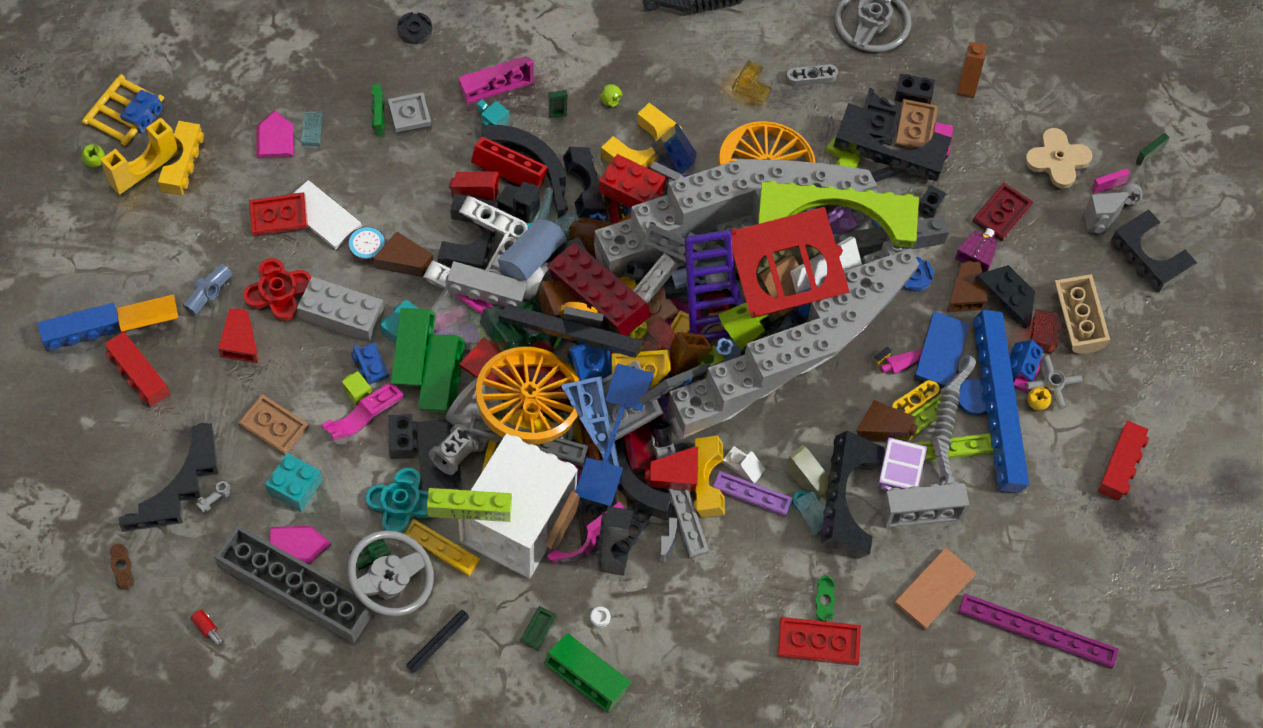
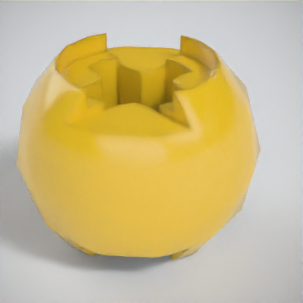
M1038 386L1029 391L1027 402L1034 410L1041 411L1051 404V394L1046 388Z

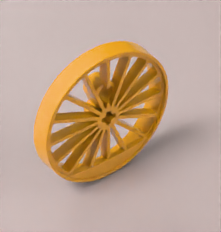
M766 121L748 123L733 130L724 140L717 158V166L738 160L731 159L733 154L744 159L788 161L804 156L806 162L815 163V157L810 145L799 133L782 124ZM754 134H764V152ZM767 134L778 136L769 155ZM749 135L756 150L746 143L742 137ZM780 138L789 141L787 145L773 155ZM737 145L742 146L747 152L736 149ZM792 146L799 149L798 152L781 156Z
M536 347L511 348L495 355L482 368L476 383L477 408L485 424L500 437L504 438L507 433L511 436H518L529 445L543 444L565 434L578 416L574 407L550 400L568 398L565 392L548 391L558 388L562 384L580 380L566 361L550 351ZM527 366H538L533 381L529 382ZM509 367L517 383L498 368ZM515 367H524L525 383ZM541 367H554L538 384H535ZM558 370L567 377L542 387ZM490 372H493L510 386L488 380L486 377ZM485 385L507 393L482 394V386ZM486 400H510L490 409L487 408L484 402ZM516 405L500 422L492 415ZM523 406L515 430L504 425ZM547 406L569 412L571 415L564 420ZM527 409H528V410L533 409L535 412H534V413H530V412L527 411ZM540 410L560 425L551 429ZM522 418L529 421L531 433L518 431ZM539 418L546 431L535 433L533 421Z

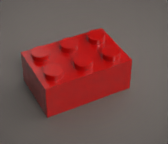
M616 154L599 180L598 192L631 208L632 206L659 198L665 190L666 177Z

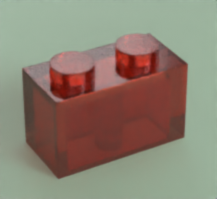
M1036 309L1032 320L1030 340H1033L1043 349V353L1051 355L1053 349L1057 348L1059 343V337H1056L1061 327V321H1058L1059 313Z

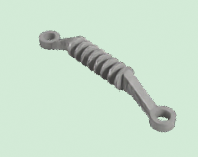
M968 354L961 357L957 367L959 373L941 389L940 393L942 396L939 398L938 416L935 420L937 423L934 425V437H932L931 441L936 451L941 472L936 481V484H939V486L955 482L951 472L948 449L953 435L951 432L954 429L952 425L955 423L954 418L956 417L955 411H957L959 401L957 398L960 396V385L968 377L976 364L975 358Z

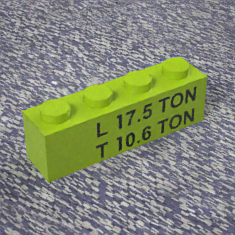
M429 488L427 501L428 517L511 521L512 493Z

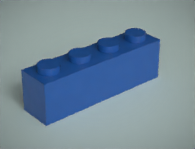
M114 303L37 322L41 340L46 351L57 350L66 345H76L85 340H95L105 335H114L121 331Z

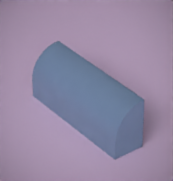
M537 219L498 259L501 275L528 280L567 239L563 230L551 221Z

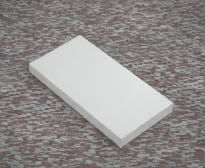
M309 180L294 192H304L306 195L308 228L335 250L350 238L356 230L362 227L360 221Z
M850 236L837 244L843 249L842 255L839 256L843 271L862 265L854 237ZM822 254L809 260L817 286L824 282L827 275V264ZM804 263L790 271L796 293L811 288Z

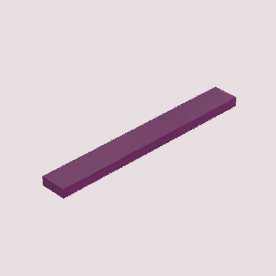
M965 593L958 610V614L1111 669L1114 667L1119 649Z

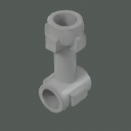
M224 481L218 482L213 493L205 499L202 497L197 499L198 502L195 504L202 513L211 509L209 505L219 497L227 498L230 495V485Z

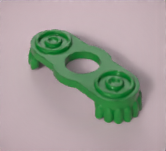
M829 575L819 578L815 598L817 618L819 621L826 622L833 618V606L835 604L834 586L836 583ZM823 595L830 597L831 603L829 605H822L819 600L820 597Z

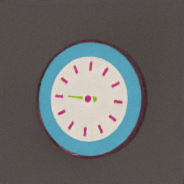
M374 227L358 228L352 232L348 239L350 253L360 260H373L375 255L386 244L383 233Z

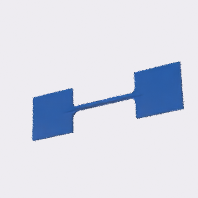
M617 363L605 401L619 405L620 410L604 459L598 461L586 458L575 491L579 497L608 506L612 505L623 471L622 467L611 465L608 461L624 410L632 408L642 411L644 404H641L638 398L649 391L654 373Z

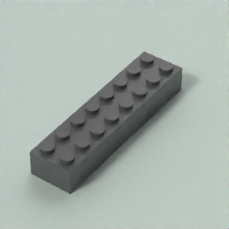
M239 525L235 527L214 557L217 566L353 644L375 613L356 598L351 588Z

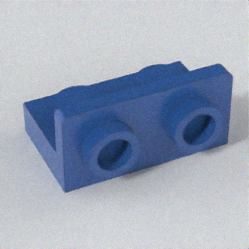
M376 343L359 349L357 345H353L352 359L355 364H359L360 369H358V372L369 385L389 378L388 370Z

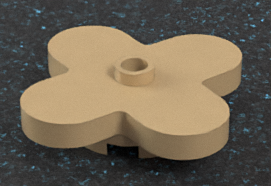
M1050 128L1043 134V147L1030 149L1025 158V163L1032 171L1049 174L1055 186L1069 188L1076 179L1075 169H1082L1090 164L1092 151L1083 144L1070 145L1066 134L1062 130Z

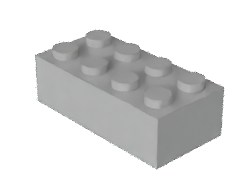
M311 277L299 302L297 311L301 320L370 342L383 315L384 305L382 299Z
M951 482L940 486L939 484H931L928 487L912 486L908 489L892 488L886 492L881 506L885 528L962 521L969 507V500L965 483Z

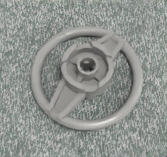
M841 0L836 8L835 24L839 34L847 43L863 51L884 52L896 48L907 38L911 29V16L902 0H861L856 14L858 28L855 38H852L847 33L842 24V12L851 0ZM892 1L898 6L904 17L902 33L890 43L868 45L875 33L882 32L890 24L893 8L890 5Z
M388 530L369 534L356 544L349 557L347 571L350 586L356 598L376 613L386 616L409 614L421 607L431 593L434 582L431 560L424 548L406 534ZM395 539L404 542L416 551V553L400 559L396 555L379 557L369 566L367 574L358 579L356 577L358 556L373 541ZM425 568L426 581L424 589L413 603L405 607L389 608L381 606L367 597L368 595H378L384 599L394 598L405 588L409 578ZM384 575H387L390 579H385Z

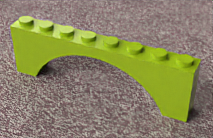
M776 181L762 182L758 224L795 215L813 207L827 205L843 206L860 211L875 220L888 234L894 246L914 248L917 240L919 197H914L912 194L894 195L892 192H884L882 194L875 193L872 190L855 191L852 188L841 190L832 186L820 188L812 184L799 186L791 182L779 184Z

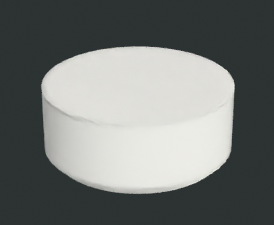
M605 607L594 608L590 614L592 625L596 628L606 627L610 622V612Z

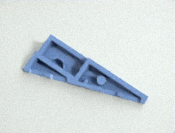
M602 376L562 384V389L565 391L604 459L611 438L612 427L607 402L605 401ZM614 442L608 461L611 465L619 467Z

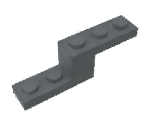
M650 224L642 243L686 262L685 238ZM690 232L688 236H694L695 234ZM711 241L693 244V253L724 247ZM733 255L734 270H735V274H736V272H737V270H736V268H735V267H736V262H735L734 255ZM718 256L700 260H703L707 263L725 261V256ZM694 260V266L697 265L699 260Z

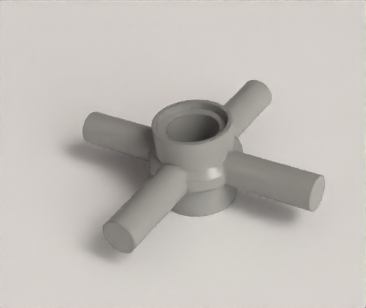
M1044 356L1042 359L1047 372L1044 380L1026 382V389L1031 390L1038 386L1046 388L1050 394H1054L1058 408L1064 409L1066 405L1061 390L1064 385L1081 383L1082 376L1065 377L1062 372L1054 370L1050 356Z

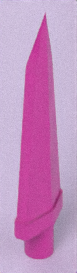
M922 349L887 357L885 359L887 364L880 366L881 372L884 373L891 370L893 374L899 373V371L919 361Z

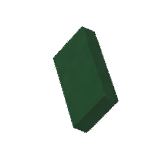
M567 90L548 92L549 118L567 115Z
M1166 133L1162 134L1140 151L1136 162L1140 166L1166 146L1170 137Z
M539 606L523 633L520 642L538 651L556 620L557 614Z

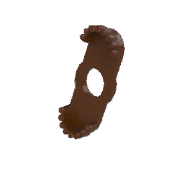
M115 544L110 549V556L112 561L111 569L115 575L116 585L121 590L130 589L134 584V579L131 574V561L127 555L128 549L123 544ZM120 560L127 562V566L123 570L115 568L116 563Z

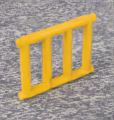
M120 74L85 115L81 123L84 125L89 124L120 140V143L126 146L138 132L137 127L123 121L120 113L106 107L104 104L111 98L126 107L131 100L115 93L120 85L135 93H138L140 90L149 91L125 79V76ZM159 94L158 97L162 102L164 100V97ZM100 111L131 127V129L124 135L95 120L94 116Z

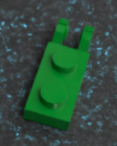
M374 84L371 88V95L374 101L371 103L372 113H374V117L371 118L372 128L376 129L377 135H384V93L382 92L381 85Z

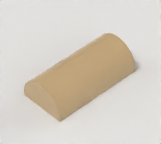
M1092 274L1055 280V287L1072 350L1078 354H1088L1105 348L1110 343V337Z

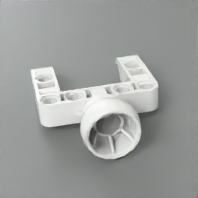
M467 196L459 213H462L464 216L472 219L474 223L493 232L495 230L504 235L486 268V271L501 275L498 259L507 251V247L513 245L521 236L516 235L515 232L518 229H523L525 232L528 226L524 221ZM486 213L491 214V216L488 219L482 218L483 215ZM431 261L423 278L445 290L451 269L438 262ZM544 262L528 280L513 278L527 282L524 299L536 303L539 301L536 294L541 281H550L552 278L546 266L547 262Z

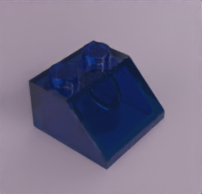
M675 124L651 145L664 166L681 175L695 162L697 152L678 124Z

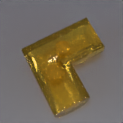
M748 60L733 83L732 90L764 105L771 94L772 87L757 81L764 67Z

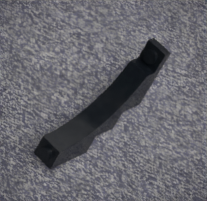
M199 423L196 426H192L190 450L180 472L162 491L138 504L139 514L128 513L119 517V525L122 532L183 523L181 501L199 499L201 497L199 477L219 474L212 423Z

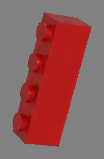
M483 136L475 144L471 163L490 172H499V176L520 186L523 182L540 188L544 183L548 168L544 164Z
M124 331L104 344L107 350L105 352L106 357L110 362L114 361L117 364L115 366L121 376L125 374L128 378L126 379L127 383L132 389H137V395L143 403L147 402L152 407L170 395L166 383Z
M1128 420L1126 421L1097 492L1120 501L1123 495L1127 496L1131 486L1128 484L1129 479L1133 480L1137 471L1134 466L1136 463H1140L1143 453L1140 452L1141 448H1145L1149 437L1146 436L1149 429Z

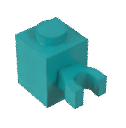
M482 99L477 103L479 107L477 111L481 114L482 125H506L509 122V111L497 101L490 107Z

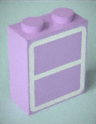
M888 438L876 486L881 487V490L886 492L892 488L908 489L912 486H919L927 447Z

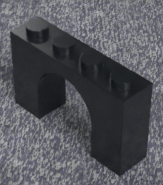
M455 194L450 209L451 219L473 223L483 233L476 242L468 245L442 241L438 254V263L451 269L453 261L484 270L489 263L487 254L492 251L493 247L491 239L492 236H496L497 231L494 230L493 232L474 223L472 219L464 216L462 213H459L467 196ZM475 198L498 209V202ZM486 213L483 215L482 218L488 219L491 216V214Z
M1147 210L1115 230L1111 240L1124 253L1126 259L1133 263L1137 271L1149 281L1151 287L1160 293L1193 272L1197 262L1186 250L1164 261L1152 259L1144 253L1141 241L1154 234L1161 223L1150 210Z

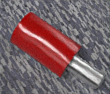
M202 609L196 611L191 616V621L205 638L210 637L216 645L220 644L222 639L216 633L218 629Z

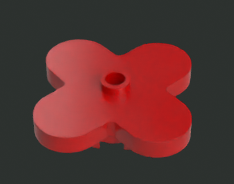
M275 258L266 259L261 262L258 268L260 281L250 284L245 288L243 292L244 302L252 309L269 306L276 319L280 321L291 320L298 312L295 298L303 296L311 280V275L304 270L287 272L280 260Z

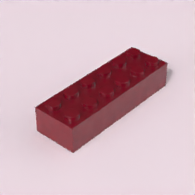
M576 242L546 265L552 279L560 281L581 303L586 304L587 308L591 309V307H594L598 313L603 314L602 322L614 333L628 336L652 316L645 300Z

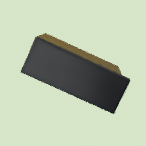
M888 346L874 356L875 363L879 365L890 356L892 350Z

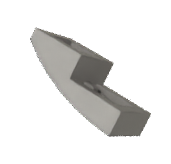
M669 518L668 536H661L660 562H665L673 547L677 529V518Z

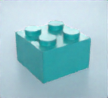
M287 453L265 485L269 495L302 512L323 479L320 470Z

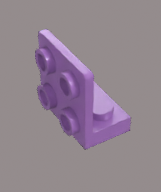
M836 206L827 214L833 234L848 232L859 224L848 207Z

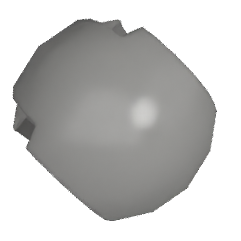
M1127 183L1120 189V193L1128 192L1129 194L1125 202L1126 205L1134 206L1142 200L1143 191L1139 185Z

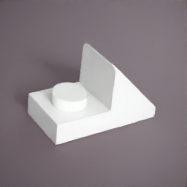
M735 446L722 462V464L754 484L765 472V468L752 451L746 455Z

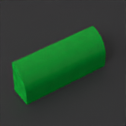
M400 308L391 384L409 388H421L429 334H434L436 313L430 309Z
M429 334L418 405L419 410L446 415L456 400L461 372L460 363L463 359L465 340L460 336Z
M566 633L548 651L544 661L546 666L607 713L618 703L631 684L629 679L569 633Z

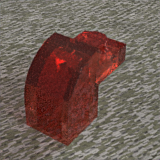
M659 317L646 330L650 337L655 340L646 351L669 350L675 337V333L670 325Z

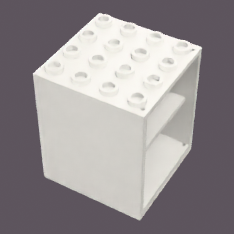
M506 433L471 491L512 493L511 521L458 519L460 543L530 579L547 551L544 543L570 491H576V467L569 462L564 463L558 460L551 453L541 451L536 445H529L523 442L518 436H511Z

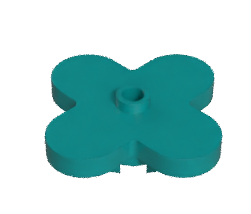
M403 468L396 473L393 483L390 485H375L367 491L366 502L369 508L373 511L384 513L382 518L384 530L405 533L413 517L429 518L427 513L428 491L420 490L422 481L417 470Z

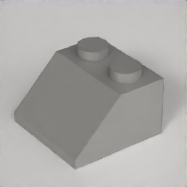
M1128 192L1091 195L1084 211L1087 231L1095 233L1106 231L1120 215L1128 198Z

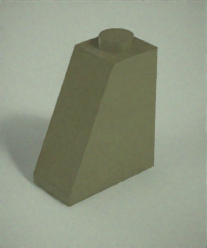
M802 444L789 456L785 473L803 490L809 492L812 498L819 504L823 500L826 501L829 484L828 474L807 447Z

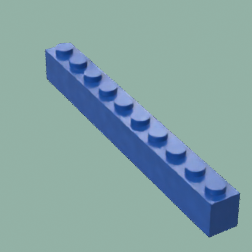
M982 310L974 317L973 326L976 332V343L979 352L978 359L981 365V377L984 385L983 393L986 399V412L989 419L988 427L991 432V446L993 447L994 464L997 473L996 481L999 491L1020 493L1029 486L1003 312Z

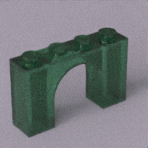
M532 296L530 303L534 305L535 312H543L538 296ZM501 305L483 310L480 324L500 353L516 347H531L539 341H555L558 338L499 321L498 315L503 310Z

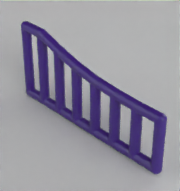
M730 230L685 238L690 333L698 334L697 326L721 322L719 315L697 318L696 310L735 304L736 306L743 304L736 282L732 252V233ZM724 239V248L693 253V244ZM725 256L726 264L694 269V260ZM727 272L728 280L695 286V277ZM730 288L732 296L699 302H696L695 296L697 293ZM726 329L702 333L707 340L731 337Z

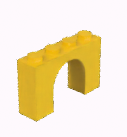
M648 103L637 114V124L654 137L655 144L649 149L637 151L628 148L613 136L601 147V158L610 164L616 154H619L649 168L654 161L657 162L662 155L665 156L672 145L680 142L682 127L651 103Z
M162 118L146 127L149 144L137 159L127 162L116 149L100 159L108 184L119 195L179 154L173 129Z

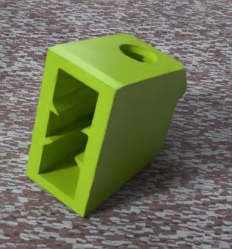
M747 303L719 314L722 325L740 350L764 332L765 329L761 320L769 316L767 314L751 318Z

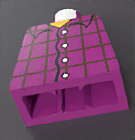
M986 228L983 233L977 230L974 231L959 247L955 259L963 263L967 261L980 262L982 273L987 272L998 245V241L993 239L995 232L989 228Z

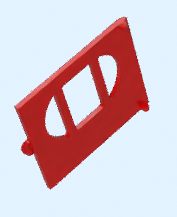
M825 207L737 230H730L732 233V252L751 318L850 293L839 257L842 255L843 249L835 243ZM806 245L818 250L826 261L827 275L820 287L816 285ZM799 247L811 290L784 296L773 253ZM764 256L768 260L778 295L777 298L766 294L759 286L756 278L757 266Z

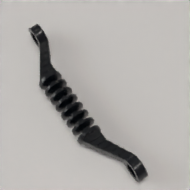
M643 0L642 3L647 11H653L662 6L693 14L694 8L697 12H700V7L702 6L703 10L707 11V5H709V8L713 10L714 4L717 8H720L722 2L723 6L727 7V1H729L730 5L733 6L734 0ZM744 0L735 1L737 4H741Z

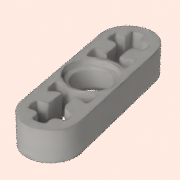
M831 64L791 68L787 72L786 81L791 86L832 83L837 79L838 69ZM813 72L817 77L810 78L807 74Z

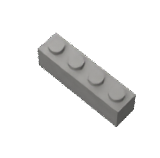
M453 261L445 290L454 294L468 296L471 299L486 301L492 305L521 307L527 282Z

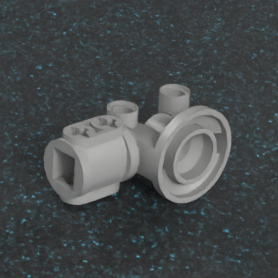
M478 378L473 380L460 393L446 414L445 419L453 425L450 429L451 433L439 446H434L429 451V457L432 462L448 475H453L458 470V465L470 452L485 450L489 441L467 434L472 415H480L476 404V383ZM482 386V394H501L494 388ZM486 400L484 402L487 408L490 409L510 400ZM516 405L492 415L503 419L506 413L510 412Z

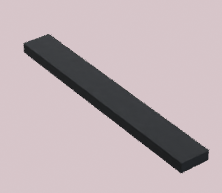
M507 305L498 315V320L501 322L634 358L645 347L643 340L512 305Z

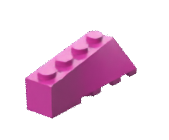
M524 56L459 77V89L466 104L534 83V62L529 57Z

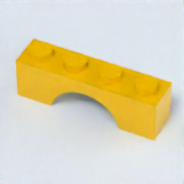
M178 121L174 137L177 147L183 151V154L176 163L163 166L158 184L161 192L183 195L184 189L188 188V177L193 172V162L198 157L199 143L203 142L204 133L201 131L200 124Z
M718 435L695 438V446L693 447H698V484L694 490L697 500H694V508L702 518L725 515L724 495L719 489L709 485V475L712 469L723 461V443Z

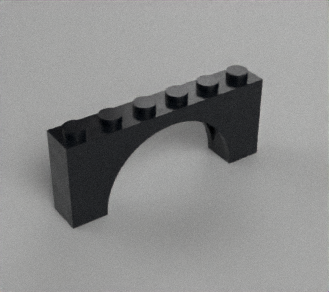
M848 103L834 142V148L937 182L952 137L934 132L930 141L918 149L911 151L892 150L879 144L869 134L864 121L865 108Z
M845 431L836 435L833 441L834 449L831 457V470L828 476L829 484L823 512L824 519L820 532V543L860 559L870 555L873 536L861 529L853 519L846 501V484L850 473L855 468L871 470L882 465L884 447L850 431Z

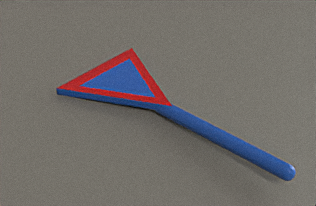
M692 378L684 381V384H681L679 388L686 386ZM669 394L657 399L664 412L661 415L662 420L665 419L668 411Z

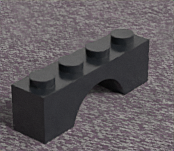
M570 146L563 155L566 172L577 177L584 188V192L574 202L578 218H589L590 214L594 215L597 212L602 214L605 211V202L603 201L602 194L598 192L597 171L594 167L590 148Z

